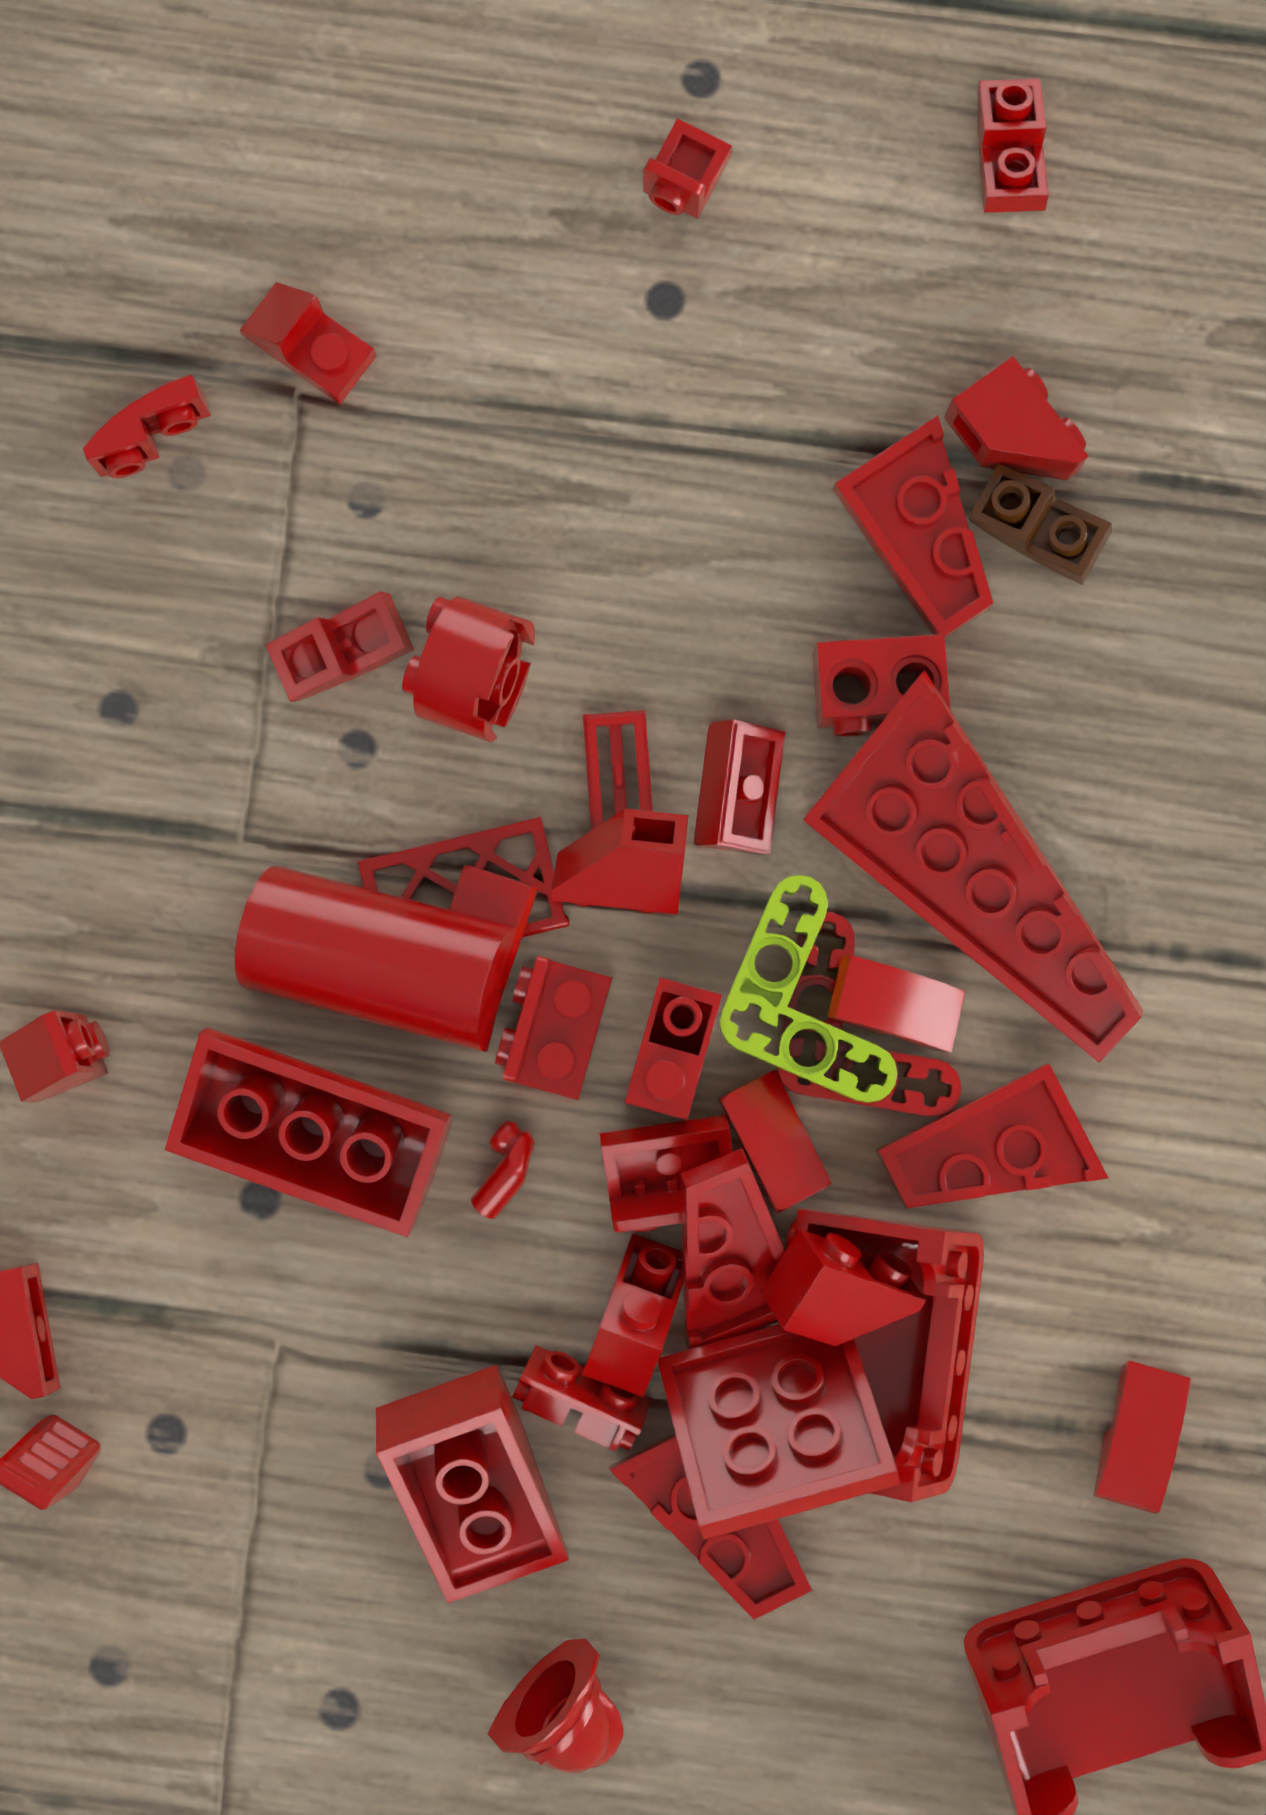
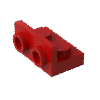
M539 955L536 957L534 968L522 966L512 1000L513 1003L523 1005L516 1030L505 1027L495 1064L505 1067L502 1080L579 1100L613 978L551 961L550 958Z

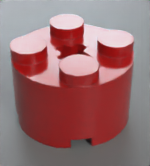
M460 596L454 597L451 600L438 597L433 602L427 616L426 632L429 633L422 655L421 657L414 655L410 659L403 676L402 690L413 695V707L417 717L487 742H493L497 737L491 729L494 724L503 728L507 726L522 695L531 663L521 660L520 655L523 642L534 646V624L530 620Z

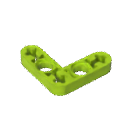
M800 874L789 876L778 883L768 900L721 1010L719 1019L720 1033L726 1043L736 1050L852 1100L864 1103L880 1101L890 1094L897 1080L896 1062L890 1053L878 1045L787 1007L828 908L826 891L818 881L812 877ZM799 888H804L810 892L808 903L816 907L814 916L809 914L801 916L792 933L805 935L806 938L802 947H799L794 941L784 935L766 933L769 921H772L781 929L786 920L789 907L780 902L782 894L793 896ZM765 946H780L791 957V971L782 981H766L756 971V955ZM749 1004L755 1005L760 1009L758 1019L762 1023L774 1028L778 1025V1015L790 1019L791 1023L779 1038L777 1056L764 1050L772 1040L769 1037L759 1033H752L747 1041L736 1037L738 1026L730 1021L732 1012L743 1013ZM800 1030H814L825 1041V1056L815 1066H800L790 1056V1040ZM838 1040L850 1045L849 1050L843 1055L848 1060L855 1063H864L869 1055L878 1059L876 1070L884 1075L881 1085L869 1084L865 1092H862L855 1088L858 1077L841 1068L837 1069L836 1081L824 1076V1073L836 1059Z

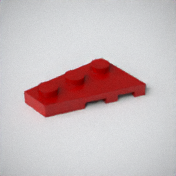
M675 1433L609 1466V1471L650 1510V1513L667 1531L670 1530L698 1559V1563L753 1620L813 1591L779 1519L703 1540Z

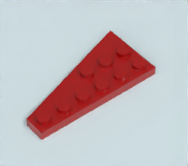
M924 670L808 812L803 821L1100 1063L1141 1019L1143 1009Z

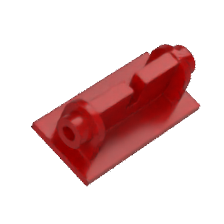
M535 1345L512 1398L523 1402L521 1409L561 1427L570 1409H575L581 1412L582 1415L574 1433L609 1448L613 1452L616 1451L617 1447L630 1451L636 1436L641 1432L652 1398L646 1395L641 1397L584 1376L582 1374L585 1367L581 1366L572 1356L560 1351H548Z

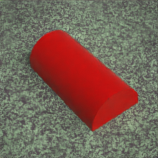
M272 866L260 876L244 908L235 947V973L238 983L246 989L478 1051L488 1052L517 927L282 866Z
M206 1027L199 1033L164 1150L408 1238L418 1219L438 1168L449 1134L452 1114L219 1030Z

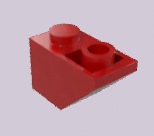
M1014 356L954 397L944 416V419L980 467L995 469L999 463L1023 474L1068 480L1078 473L1089 457L1084 450L1086 442L1079 428L1069 418L1063 417L1061 419L1046 400L1048 399V391L1042 379L1033 369L1029 367L1023 369Z
M623 809L558 852L551 889V901L573 903L578 906L594 905L631 909L642 913L678 914L689 815Z
M662 977L659 978L624 1103L688 1120L722 994Z
M53 1010L41 1015L0 1041L2 1054L21 1102H40L109 1074L103 1060L110 1056L106 1037L96 1021L89 1023L87 1016L83 1014Z
M801 1229L796 1233L760 1291L783 1330L832 1346H838L919 1312L927 1301L910 1278L912 1274L910 1267L895 1255L886 1251H879L877 1255L859 1250L853 1243L837 1234L829 1233L824 1238Z
M632 1233L582 1375L644 1397L662 1353L683 1286V1251Z

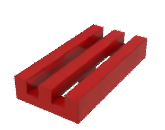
M645 710L583 714L591 830L603 823L597 727H609L615 814L627 808L621 726L634 725L640 810L653 811Z

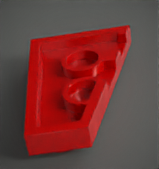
M937 415L834 484L833 491L933 635L945 634L946 638L988 610L994 602L973 531L969 530L959 496L961 490L954 468L951 469L943 442L944 432L939 415Z
M1049 1063L1043 1064L876 1149L905 1208L975 1199L1023 1190L1049 1188L1051 1186L1083 1181L1109 1179Z
M742 1148L681 1173L685 1343L689 1350L746 1334L778 1321L760 1291L785 1253V1249Z

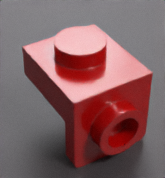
M677 118L656 159L649 158L643 169V192L649 195V199L654 205L669 214L681 215L684 212L698 219L732 155V145Z

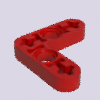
M827 912L819 932L823 924H829L833 926V936L843 939L842 949H833L828 957L826 970L839 969L842 954L854 956L855 933L851 924L843 916ZM797 935L796 944L799 947L803 946L806 938L805 935ZM813 945L805 963L813 968L817 965L819 953L816 945ZM800 975L787 1007L799 1012L797 1004L799 994L804 988L809 986H821L832 996L836 981L823 975ZM783 1017L781 1034L791 1023V1020ZM830 1017L822 1021L842 1030L843 1022ZM804 1029L807 1032H816L814 1030ZM804 1038L790 1040L789 1052L792 1058L801 1056ZM816 1040L814 1042L812 1054L813 1060L818 1063L821 1062L826 1051V1046L821 1041ZM839 1040L836 1059L824 1073L826 1078L836 1081L837 1069L841 1068L851 1073L852 1067L856 1064L843 1057L849 1050L850 1045L839 1043ZM892 1051L887 1052L890 1053L896 1063L908 1065L903 1076L905 1078L926 1079L929 1069L938 1071V1082L947 1085L948 1091L946 1096L935 1097L932 1107L924 1105V1094L903 1089L901 1090L903 1102H893L891 1097L898 1083L897 1075L896 1084L889 1095L880 1101L864 1103L852 1100L808 1081V1085L797 1083L798 1076L776 1067V1072L782 1084L789 1091L796 1094L921 1116H941L951 1111L958 1103L961 1095V1080L956 1070L948 1063L938 1059ZM868 1056V1058L878 1061L875 1057Z

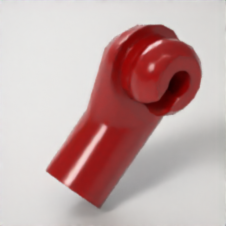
M510 1120L505 1121L489 1140L490 1148L500 1153L504 1158L470 1200L473 1207L489 1219H495L523 1186L535 1145L529 1130L527 1129L523 1132L514 1121Z

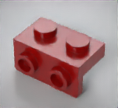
M727 1114L599 1133L614 1232H648L660 1226L682 1223L681 1173L733 1152Z

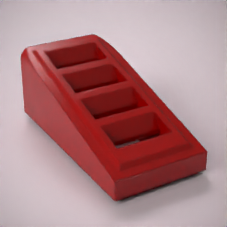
M49 1415L38 1422L0 1458V1485L38 1509L46 1510L79 1487L100 1453L101 1445L97 1440L57 1415Z

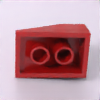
M497 1364L376 1408V1454L448 1604L569 1561L566 1545L520 1415Z

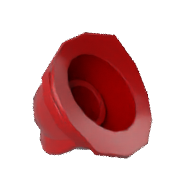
M586 1638L566 1640L545 1655L522 1678L502 1704L487 1733L502 1752L520 1753L529 1761L538 1762L540 1765H545L548 1768L568 1773H581L590 1768H597L606 1763L616 1753L624 1737V1727L619 1711L601 1689V1684L596 1674L600 1654Z

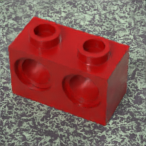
M945 634L817 642L812 657L818 728L833 727L834 736L853 737L870 734L871 725L881 724L903 697L897 688L896 678L905 672H914L920 675L925 670L950 709ZM842 676H851L858 679L865 688V700L858 704L843 703L834 694L833 682Z

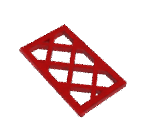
M541 817L357 861L363 887L378 891L374 871L403 864L415 870L416 873L401 895L403 898L412 899L424 877L454 894L457 885L430 868L437 856L470 849L480 855L474 867L484 870L490 861L518 878L519 882L538 888L539 892L548 897L552 917L527 923L522 938L565 928L570 924L568 916L564 913L562 902L551 901L554 868ZM530 833L533 835L537 852L526 872L494 853L502 840ZM539 867L541 868L544 883L534 878Z

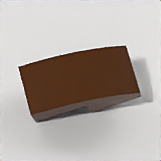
M999 463L969 515L971 523L1000 542L1081 585L1086 580L1112 533L1111 522L1055 498V489Z

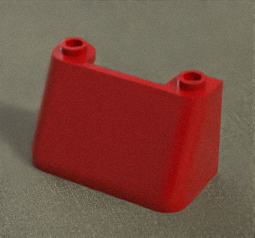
M798 1208L797 1219L791 1224L788 1231L786 1249L798 1230L801 1229L824 1238L829 1233L837 1234L853 1243L859 1250L877 1255L879 1251L889 1252L900 1258L910 1267L912 1271L910 1278L927 1300L919 1312L854 1338L900 1482V1485L870 1494L907 1502H915L945 1494L954 1481L960 1455L984 1261V1247L981 1235L975 1232Z
M1188 1558L1170 1560L986 1618L971 1627L965 1635L963 1642L968 1665L1015 1815H1073L1079 1803L1073 1781L1074 1778L1194 1740L1203 1756L1209 1762L1219 1767L1242 1768L1266 1760V1703L1251 1633L1214 1570L1207 1563Z

